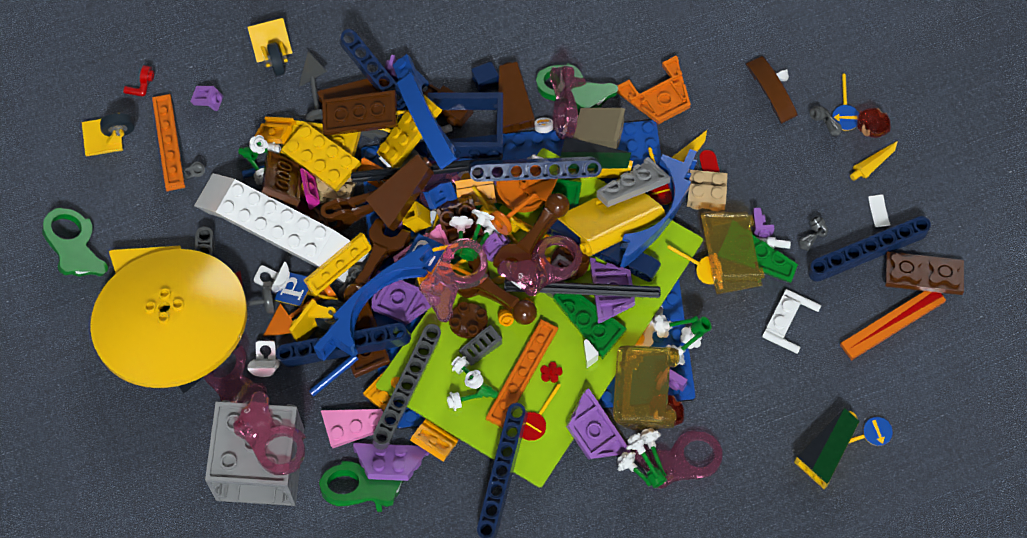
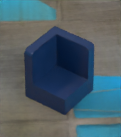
M492 62L471 69L472 79L478 92L499 85V76Z

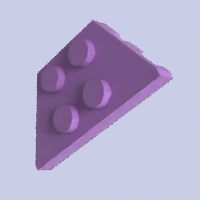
M590 258L592 284L633 285L629 269L616 267L610 263L604 265L596 262L595 258ZM594 295L598 323H602L635 306V297Z
M400 280L384 287L373 295L372 309L407 325L430 309L431 306L437 304L440 301V297Z
M590 389L584 390L566 427L587 459L617 456L624 452L630 453L631 450L626 449L627 444Z
M353 443V450L357 453L359 462L365 469L368 479L408 481L412 477L413 472L420 467L425 455L428 456L430 454L420 446L389 444L386 449L380 450L375 448L373 444Z

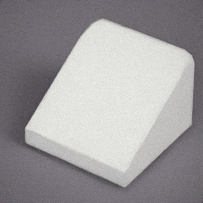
M587 339L584 340L586 368L598 361L599 352Z

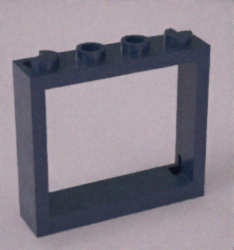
M503 92L428 93V98L442 110H497V142L451 143L456 149L454 153L457 159L499 157L500 154H502L503 158ZM426 145L427 158H434Z

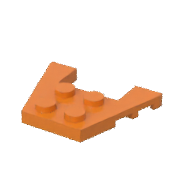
M677 55L662 62V67L670 77L664 82L642 93H638L630 80L617 85V93L657 124L684 112L691 105Z

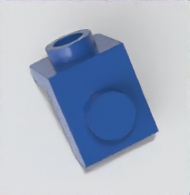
M450 181L439 182L423 192L430 209H436L447 201L457 199L455 189Z

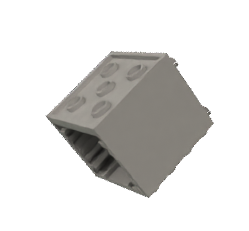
M228 400L215 403L205 481L216 501L296 506L305 429L295 405L277 406L231 403Z

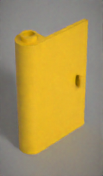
M643 193L610 207L605 206L596 197L569 210L566 215L558 218V220L580 237L582 253L592 256L621 242L624 234L640 232L657 224L666 214L658 202L646 193Z

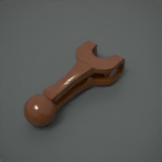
M375 190L347 199L337 198L323 204L321 207V216L324 219L323 225L336 232H340L350 227L355 221L374 212L370 204L361 205L367 203L366 198ZM328 209H333V210H335V211H334L333 213H331V214H327V213H326V211H327ZM337 221V225L334 227L328 225L330 222Z
M560 193L550 195L545 202V209L529 233L517 244L503 246L494 258L493 266L502 270L511 262L517 261L520 264V268L516 274V280L530 281L537 271V263L534 256L538 246L558 218L563 217L569 211L570 204L568 198Z
M377 218L369 229L370 244L372 246L371 254L362 272L355 279L356 283L346 287L344 291L345 302L356 291L373 279L381 266L389 258L394 257L409 245L411 240L410 231L402 229L397 236L387 237L384 235L386 228L382 219Z
M478 256L474 261H468L469 268L473 270L471 275L464 278L452 275L448 280L451 289L460 296L471 298L480 295L497 302L511 312L514 320L519 324L528 325L537 316V308L534 303L529 300L519 301L518 297L501 289L490 279L485 261Z

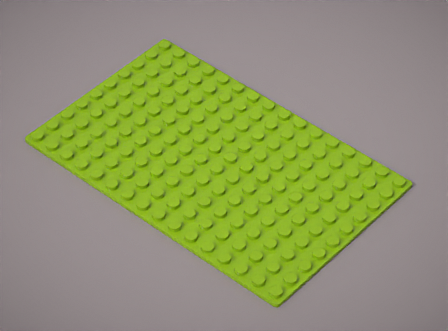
M542 148L537 156L542 158H560V156L545 148ZM551 165L549 171L556 172L558 165ZM597 177L562 178V180L582 182L579 205L596 198L597 191L607 185V183ZM502 204L498 211L507 215L512 210ZM540 207L532 212H517L514 216L534 226L544 207ZM671 221L661 235L643 252L657 259L661 266L652 282H647L631 274L632 284L638 286H659L661 288V295L659 298L635 297V306L612 317L625 326L627 331L603 360L598 355V361L586 368L584 340L586 339L554 302L553 298L547 294L507 291L509 294L518 297L519 301L526 297L534 301V305L537 308V316L528 325L519 324L514 320L510 326L506 327L499 323L497 315L501 309H504L503 306L480 295L464 298L451 289L447 282L438 295L440 301L425 313L411 333L410 342L399 350L376 383V388L380 391H386L390 397L392 396L395 388L391 386V380L394 377H401L424 328L429 324L437 325L441 330L439 343L408 408L495 461L503 428L487 421L486 416L496 399L483 396L482 398L462 401V408H458L456 411L448 407L447 397L450 396V392H458L460 397L476 394L477 390L465 385L466 373L464 371L461 374L452 371L453 366L451 364L458 356L463 357L459 350L473 338H462L453 333L449 325L450 314L460 302L474 303L486 310L488 317L487 327L491 325L502 338V345L474 365L470 366L469 364L467 369L469 371L479 370L484 379L483 383L498 391V395L540 320L542 319L558 327L555 337L518 403L525 407L527 413H539L556 385H561L541 415L546 422L545 434L536 441H528L522 438L513 471L528 482L541 488L574 440L566 425L584 390L589 388L596 400H600L690 263L689 260L669 250L667 246L670 245L693 258L703 243V238L678 223ZM521 228L516 233L512 232L518 242L528 234ZM549 235V239L543 237L535 256L539 255L541 260L547 257L552 258L555 250L564 245L565 242ZM480 236L478 240L475 242L476 247L480 243L483 236ZM481 250L478 253V257L483 259L487 265L490 279L520 265L519 262L514 261L508 264L505 269L500 270L493 266V261H488ZM589 256V261L590 258H595L596 262L604 265L607 264V262L597 257ZM468 261L459 266L470 273L473 271L469 268ZM590 263L587 272L582 277L576 280H565V282L592 283ZM548 265V266H545V267H544L545 272L548 270V268H549L551 265ZM457 270L453 274L462 278L468 277V275ZM545 273L534 275L530 281H540ZM552 276L549 277V279H551L552 281L558 282V280H556ZM495 283L497 286L504 290V283ZM582 295L595 304L594 295ZM432 332L426 334L429 338L437 337ZM490 335L487 336L491 340V342L494 341V339ZM484 340L481 341L485 347L488 346ZM477 344L474 346L479 353L482 351ZM425 349L418 351L423 356L428 354V351ZM471 349L468 350L470 355L474 358L476 355L472 352ZM550 362H555L557 367H561L563 370V374L558 376L559 380L555 383H552L551 380L544 382L541 379L543 375L540 371L541 367L545 365L549 368L548 364ZM412 366L410 370L416 373L420 371V368ZM409 383L402 384V387L406 390L412 388ZM515 409L513 417L519 418L523 413L522 409ZM511 428L508 431V437H515L518 432L517 428ZM505 448L503 456L509 457L512 454V448Z

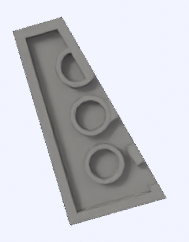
M648 157L644 160L643 164L635 165L631 172H625L620 175L619 180H613L597 191V198L605 206L610 207L670 183V176Z

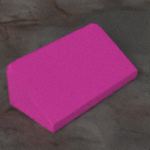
M301 168L300 172L309 209L312 210L320 204L316 179L314 175Z

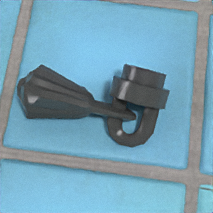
M814 106L810 110V117L815 121L823 120L831 136L840 135L842 127L830 116L827 109L822 106Z
M194 162L190 167L183 169L184 181L193 176H202L205 172L204 165L200 162Z
M816 216L810 220V227L815 232L799 240L801 249L809 251L818 235L825 237L828 234V228L822 217Z
M353 265L348 269L346 281L338 291L339 297L344 300L346 287L351 284L349 282L353 280L352 283H356L355 279L362 272V266Z

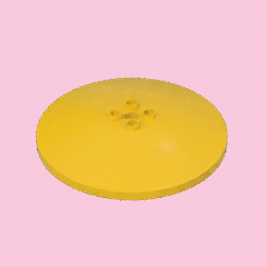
M170 249L154 252L138 258L123 267L103 287L94 304L91 315L90 331L92 341L105 366L112 373L127 382L150 388H168L184 385L198 380L215 370L234 351L242 337L247 321L246 297L241 283L234 272L222 261L209 254L188 249ZM165 306H169V307H170V309H169L168 311H166V312H161V309H162L163 307H165Z

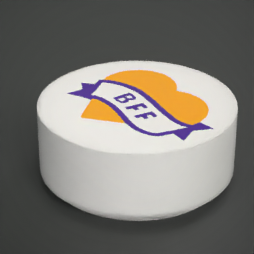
M539 118L534 123L535 130L539 133H548L553 130V121L550 118Z

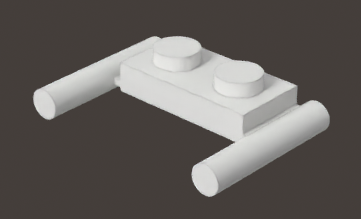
M786 289L762 338L798 354L801 347L783 338L800 304L819 312L822 305Z

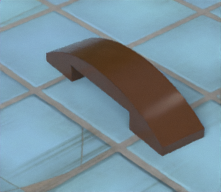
M761 56L746 63V67L754 80L758 81L770 101L780 123L782 124L798 116L787 91L765 58Z

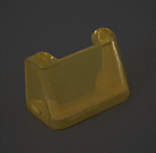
M748 212L701 213L716 293L722 294L762 286L761 279H764L765 276L763 267L759 268L751 231V227L754 226L753 216L748 215Z
M629 345L618 348L613 416L616 423L631 430L674 428L676 412L668 405L670 368L676 367L679 363V350L668 347Z

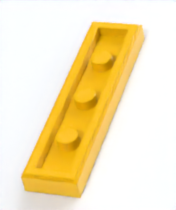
M359 233L304 279L312 295L317 296L372 250L365 235Z

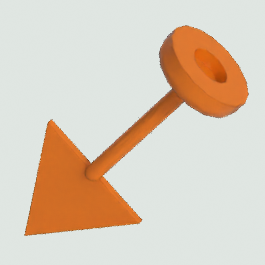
M550 179L524 189L523 192L530 196L507 215L497 210L492 212L490 215L495 217L494 220H490L492 225L501 234L508 235L512 231L509 219L535 197L547 201L558 179Z
M330 285L319 293L338 298ZM314 297L312 299L318 301L321 298ZM311 300L289 315L280 303L263 337L290 334L289 329L293 322L292 318L301 313L304 306L309 304Z

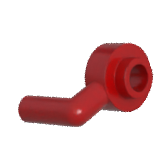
M142 66L140 88L125 86L123 93L145 96L148 84L154 79L155 73L152 71V67Z

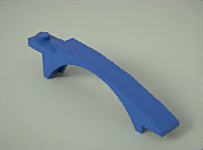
M406 54L393 64L399 80L397 85L421 136L439 168L442 170L457 159L454 153L456 149L437 123L426 103L422 88L427 87L429 82L415 69L411 57Z
M690 149L684 162L662 154L659 167L670 176L668 186L671 192L672 206L667 215L656 225L640 232L624 234L622 241L625 242L622 243L620 249L625 251L620 267H626L641 255L661 235L675 217L688 194L691 181H689L691 173L689 172L690 169L694 170L698 160L695 159L697 151Z
M430 244L414 250L381 271L341 306L333 315L336 323L329 327L328 332L314 346L318 358L324 361L336 347L355 358L358 352L354 341V330L363 306L379 290L394 282L408 278L425 277L428 271L423 268L434 257Z

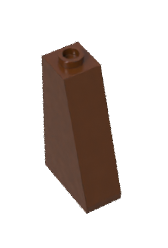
M504 63L499 66V92H503V134L535 127V119L518 63Z
M363 79L320 90L317 92V96L322 105V99L375 93L378 91L368 79ZM379 80V84L382 87L388 86L387 80Z
M417 154L366 198V201L386 226L393 231L398 228L434 174V171L431 169L433 164L426 156L422 158Z

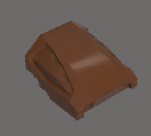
M461 196L455 200L447 201L436 208L441 228L444 230L449 244L459 241L457 229L449 225V221L455 216H467L468 219L473 220L471 227L465 228L463 240L473 237L478 219L477 215L472 213V210L476 209L473 196ZM481 226L480 231H479V234H478V235H480V236H483V235H484V231H483V227H482V226Z

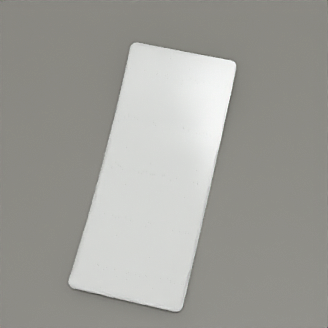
M883 195L869 196L875 227L890 226Z

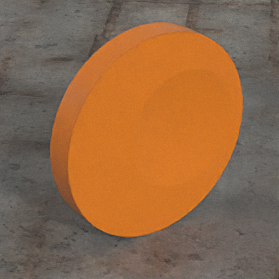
M533 165L530 168V172L537 173L540 167ZM512 167L511 173H519L521 167ZM550 179L496 181L497 194L500 201L507 208L513 210L530 196L523 192L524 189ZM535 197L518 212L535 211L542 207L546 201Z

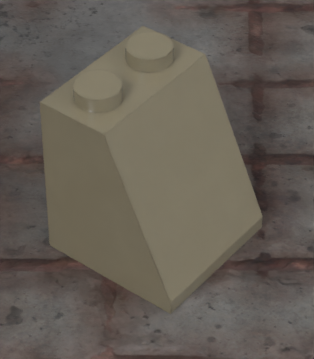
M581 108L579 115H575L574 125L576 128L575 131H571L570 138L618 149L624 127L625 108Z

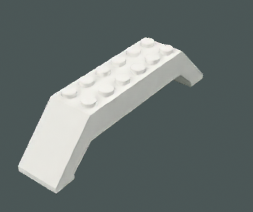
M214 173L194 205L210 215H215L231 222L317 268L350 242L349 239L335 230L236 179ZM368 252L354 265H360L364 268L370 253ZM348 270L338 277L337 280L344 284L348 276Z

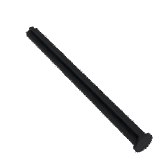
M502 154L499 157L453 161L442 170L437 163H433L431 169L434 171V174L468 171L469 165L472 162L502 160ZM402 167L352 172L351 180L353 183L387 180ZM477 167L474 170H481L482 168Z
M507 278L504 281V290L506 292L659 298L661 295V288L659 286L507 280ZM511 281L521 285V289L517 287L515 284H513Z

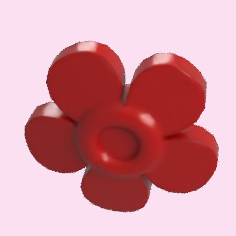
M550 362L548 364L549 368L545 365L541 367L540 371L543 374L541 379L544 382L551 380L552 383H555L559 380L558 376L563 374V370L561 367H557L555 362Z

